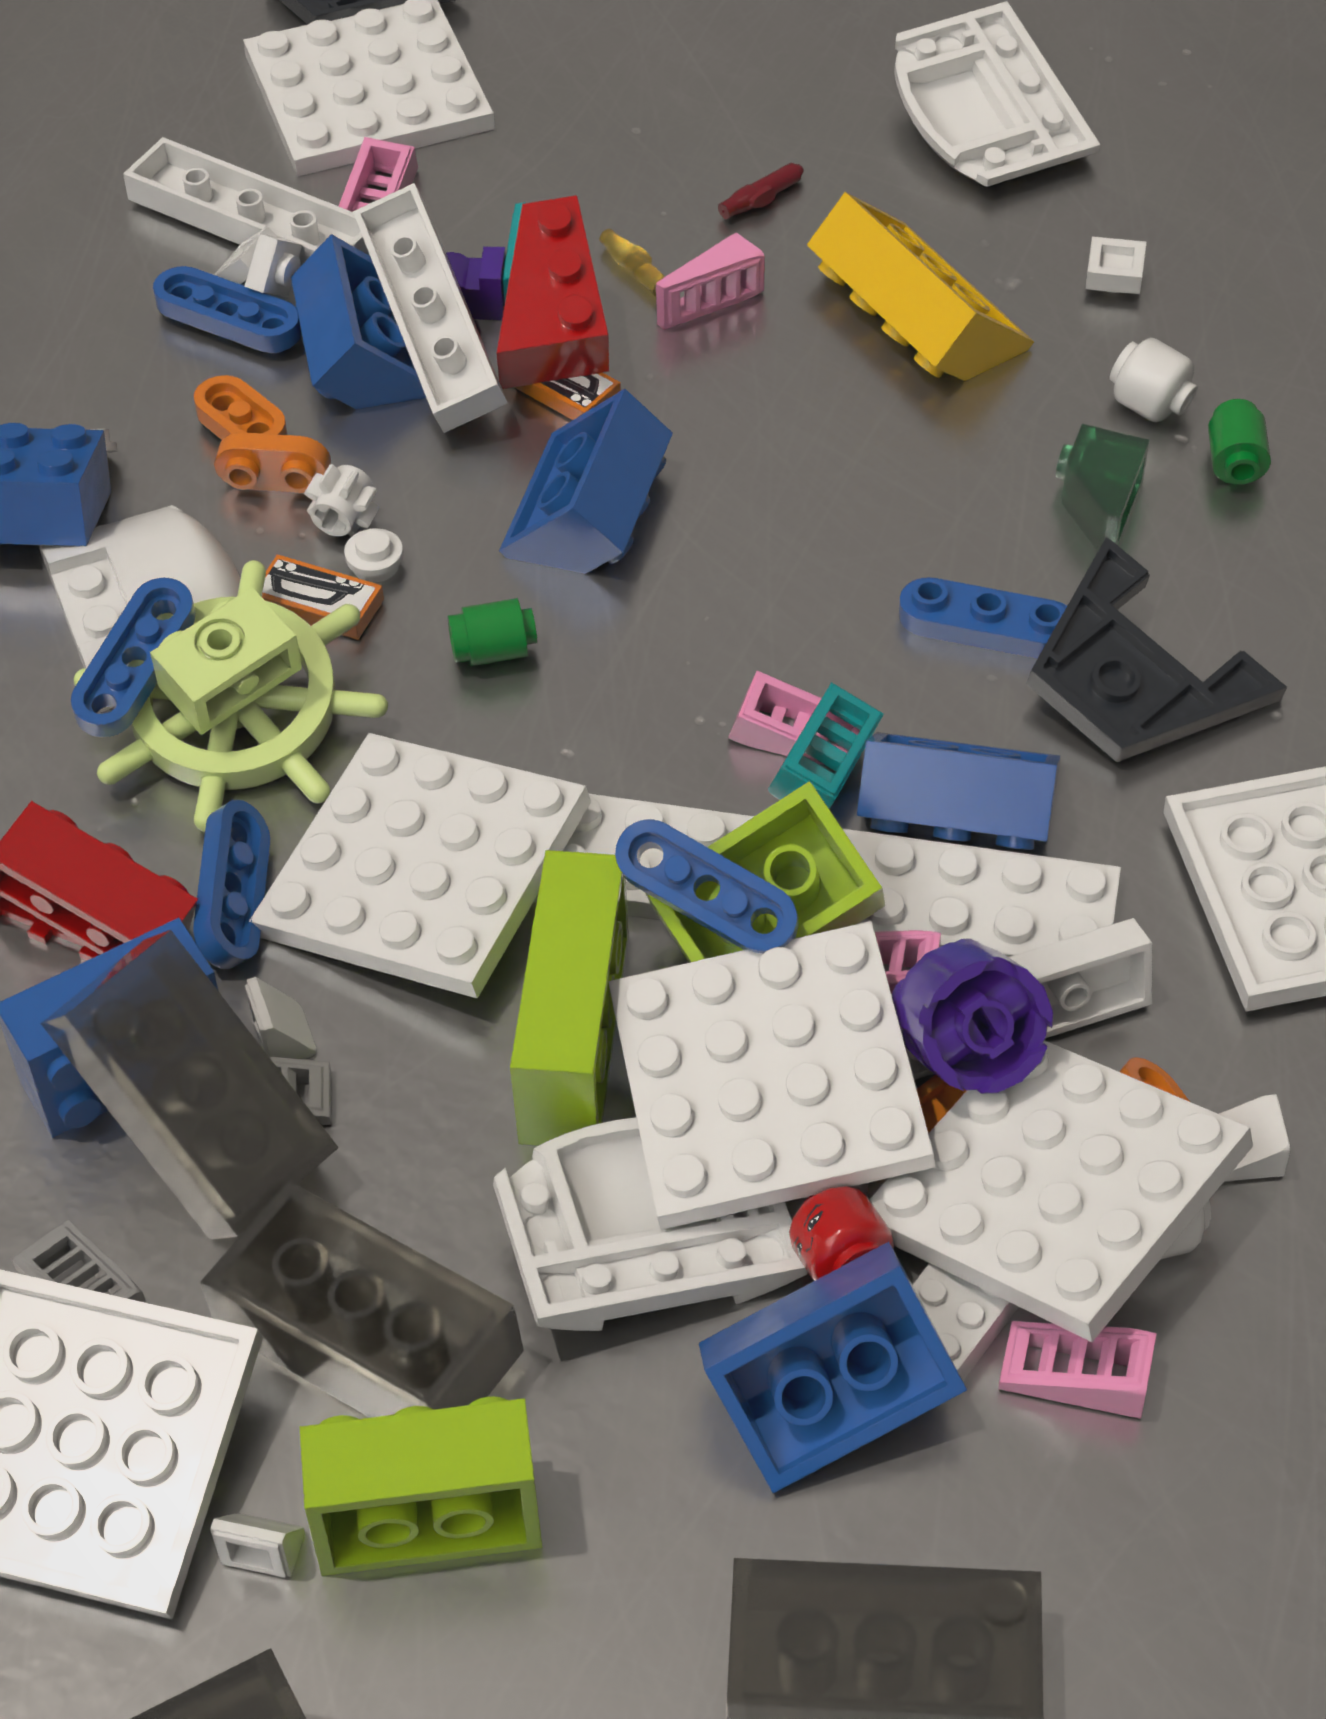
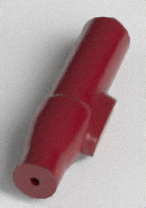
M789 163L756 182L743 186L735 191L727 200L718 204L720 215L724 219H728L753 208L768 205L775 199L776 194L801 180L804 172L803 167L800 164Z

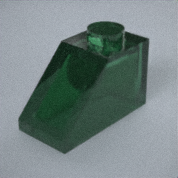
M1082 424L1074 445L1064 444L1056 468V478L1064 480L1061 504L1098 551L1106 536L1118 546L1120 544L1144 481L1150 440Z

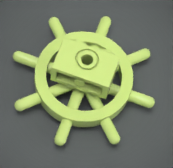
M256 560L247 562L242 569L237 597H219L194 603L196 613L194 624L184 631H176L170 634L161 642L158 648L150 652L157 684L131 724L136 741L102 762L97 769L98 779L103 784L113 785L149 761H152L157 767L177 780L200 787L194 814V824L203 832H205L206 821L209 815L222 807L225 790L257 787L279 779L286 774L311 802L317 804L325 802L330 795V787L307 759L314 753L327 734L333 714L380 718L388 710V701L381 694L335 690L332 664L325 645L359 623V609L355 605L344 604L310 626L294 612L283 606L265 601L262 598L266 577L265 566ZM164 613L156 619L166 620L171 618L173 614ZM133 660L128 666L137 667L143 664L144 661ZM302 666L309 679L308 688L278 685L300 671ZM87 668L76 672L74 676L75 686ZM153 699L171 700L180 712L161 724L153 711ZM261 708L299 711L292 723L281 732ZM245 727L260 744L248 749L232 751L236 729ZM211 729L207 750L181 741L196 730L202 735Z

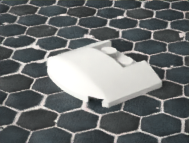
M1008 1L897 33L894 50H898L894 72L904 107L928 145L942 160L960 174L987 187L1099 152L1100 143Z
M173 505L95 527L87 546L39 545L84 668H87L135 591L149 580L165 577L182 582L190 590L193 603L219 597H237L240 577L232 559L222 544L198 520L183 513L182 510ZM105 707V708H102V709L100 710V712H104V711H107V710H110V709H114V708H112V707Z
M637 1117L591 1125L551 1139L535 1147L532 1154L533 1160L527 1162L510 1178L506 1168L494 1177V1190L534 1319L539 1327L573 1331H600L603 1328L604 1320L729 1296H733L735 1303L739 1304L785 1286L807 1275L808 1272L791 1245L789 1230L792 1220L785 1202L661 1230L654 1205Z

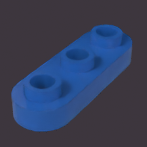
M187 266L170 268L159 274L153 283L156 306L159 312L182 323L268 353L283 352L294 346L301 337L302 332L297 308L292 303Z
M164 577L155 578L142 584L133 594L73 689L71 705L77 724L87 734L95 737L118 735L129 728L157 684L150 652L158 648L161 642L170 634L176 631H184L194 624L196 613L193 598L188 587L182 582ZM164 613L173 614L171 618L166 620L156 619ZM133 660L144 661L143 664L137 667L127 666ZM105 707L115 708L114 710L108 713H97L99 710Z
M927 577L916 579L903 588L900 594L899 619L906 630L918 636L1038 659L1067 605L1055 600Z
M231 800L212 812L207 818L197 892L198 901L193 924L195 943L206 960L222 969H232L253 957L258 951L261 930L252 923L251 917L265 897L270 832L259 811L243 800Z
M654 819L640 820L628 826L620 835L615 850L617 864L625 879L643 892L743 950L765 953L772 948L785 947L792 939H795L798 931V915L793 901L781 889L662 821ZM655 848L662 851L663 859L656 867L647 868L640 864L641 855L646 850ZM713 881L720 886L719 894L709 901L699 899L696 896L698 886L703 882ZM771 914L776 917L777 925L772 932L760 934L753 929V922L759 915Z

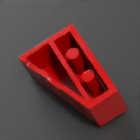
M577 195L522 204L497 347L498 378L502 389L609 372V334Z
M31 800L0 840V917L3 915L31 926L27 931L28 937L44 944L49 941L52 935L82 946L78 952L79 956L88 961L177 918H180L188 931L190 929L198 898L189 894L187 889L176 879L166 875L159 876L138 864L120 846L113 843H103L82 831L70 817L62 812L47 810Z

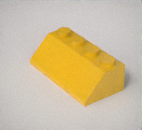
M844 192L807 243V246L822 259L818 268L837 284L844 286L847 283L853 289L849 298L867 313L876 316L878 313L886 321L881 326L882 330L903 346L908 347L911 344L918 351L914 356V360L922 368L938 378L946 372L963 381H967L1028 351L1034 343L1026 333L906 223L847 192Z

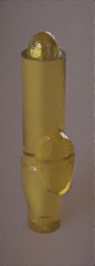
M612 229L604 230L599 237L600 243L607 248L612 258L620 266L624 267L656 297V282L665 276L652 264L649 253L642 247L633 245L627 239L619 236Z

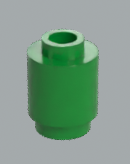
M1231 399L1221 403L1214 410L1208 424L1213 471L1220 480L1230 484H1247L1256 481L1267 473L1271 465L1265 417L1255 404L1245 399Z
M518 598L461 607L460 614L447 616L455 663L470 661L472 667L528 657L527 645L538 642L532 608L521 609Z

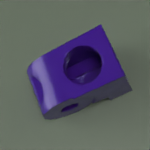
M483 246L482 258H468L461 253L446 252L472 318L502 321L504 313L502 277L506 258L505 247Z

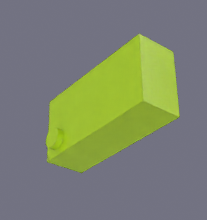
M545 850L510 1063L518 1144L539 1146L566 1133L603 1123L617 1024L608 981L623 978L629 938L626 879L617 864L616 856L613 854Z

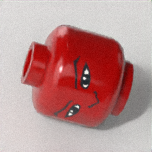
M847 1186L828 1188L809 1196L794 1215L789 1230L792 1248L814 1281L887 1242L891 1244L892 1248L894 1247L891 1230L872 1202L859 1189Z

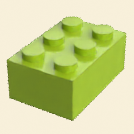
M810 781L708 846L709 849L781 889L791 898L798 915V931L795 938L857 925L885 907L882 886ZM713 881L703 882L698 886L696 896L704 901L712 900L719 894L720 886ZM645 893L652 908L688 963L743 951V949ZM771 914L759 915L753 922V929L760 934L770 933L775 929L777 919Z
M483 1397L466 1406L434 1410L425 1406H411L397 1411L394 1415L363 1419L339 1415L329 1417L319 1424L299 1426L304 1509L321 1576L543 1548L525 1398L507 1400L502 1397Z

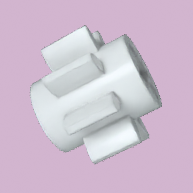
M333 464L329 465L324 475L315 474L304 492L308 498L313 500L307 509L313 523L320 530L332 536L349 534L352 537L360 526L368 528L380 508L372 502L377 489L373 487L370 477L359 468L350 465H341L337 468Z

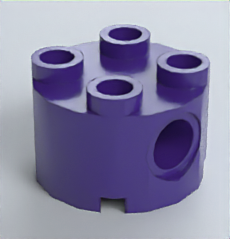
M960 939L926 953L907 972L906 977L895 986L892 993L905 1047L926 1068L935 1073L948 1085L960 1090H977L981 1094L999 1093L1022 1082L1041 1063L1048 1046L1043 1041L1047 1034V1025L1052 1028L1053 1010L1045 987L1026 968L998 950L985 946L973 939Z

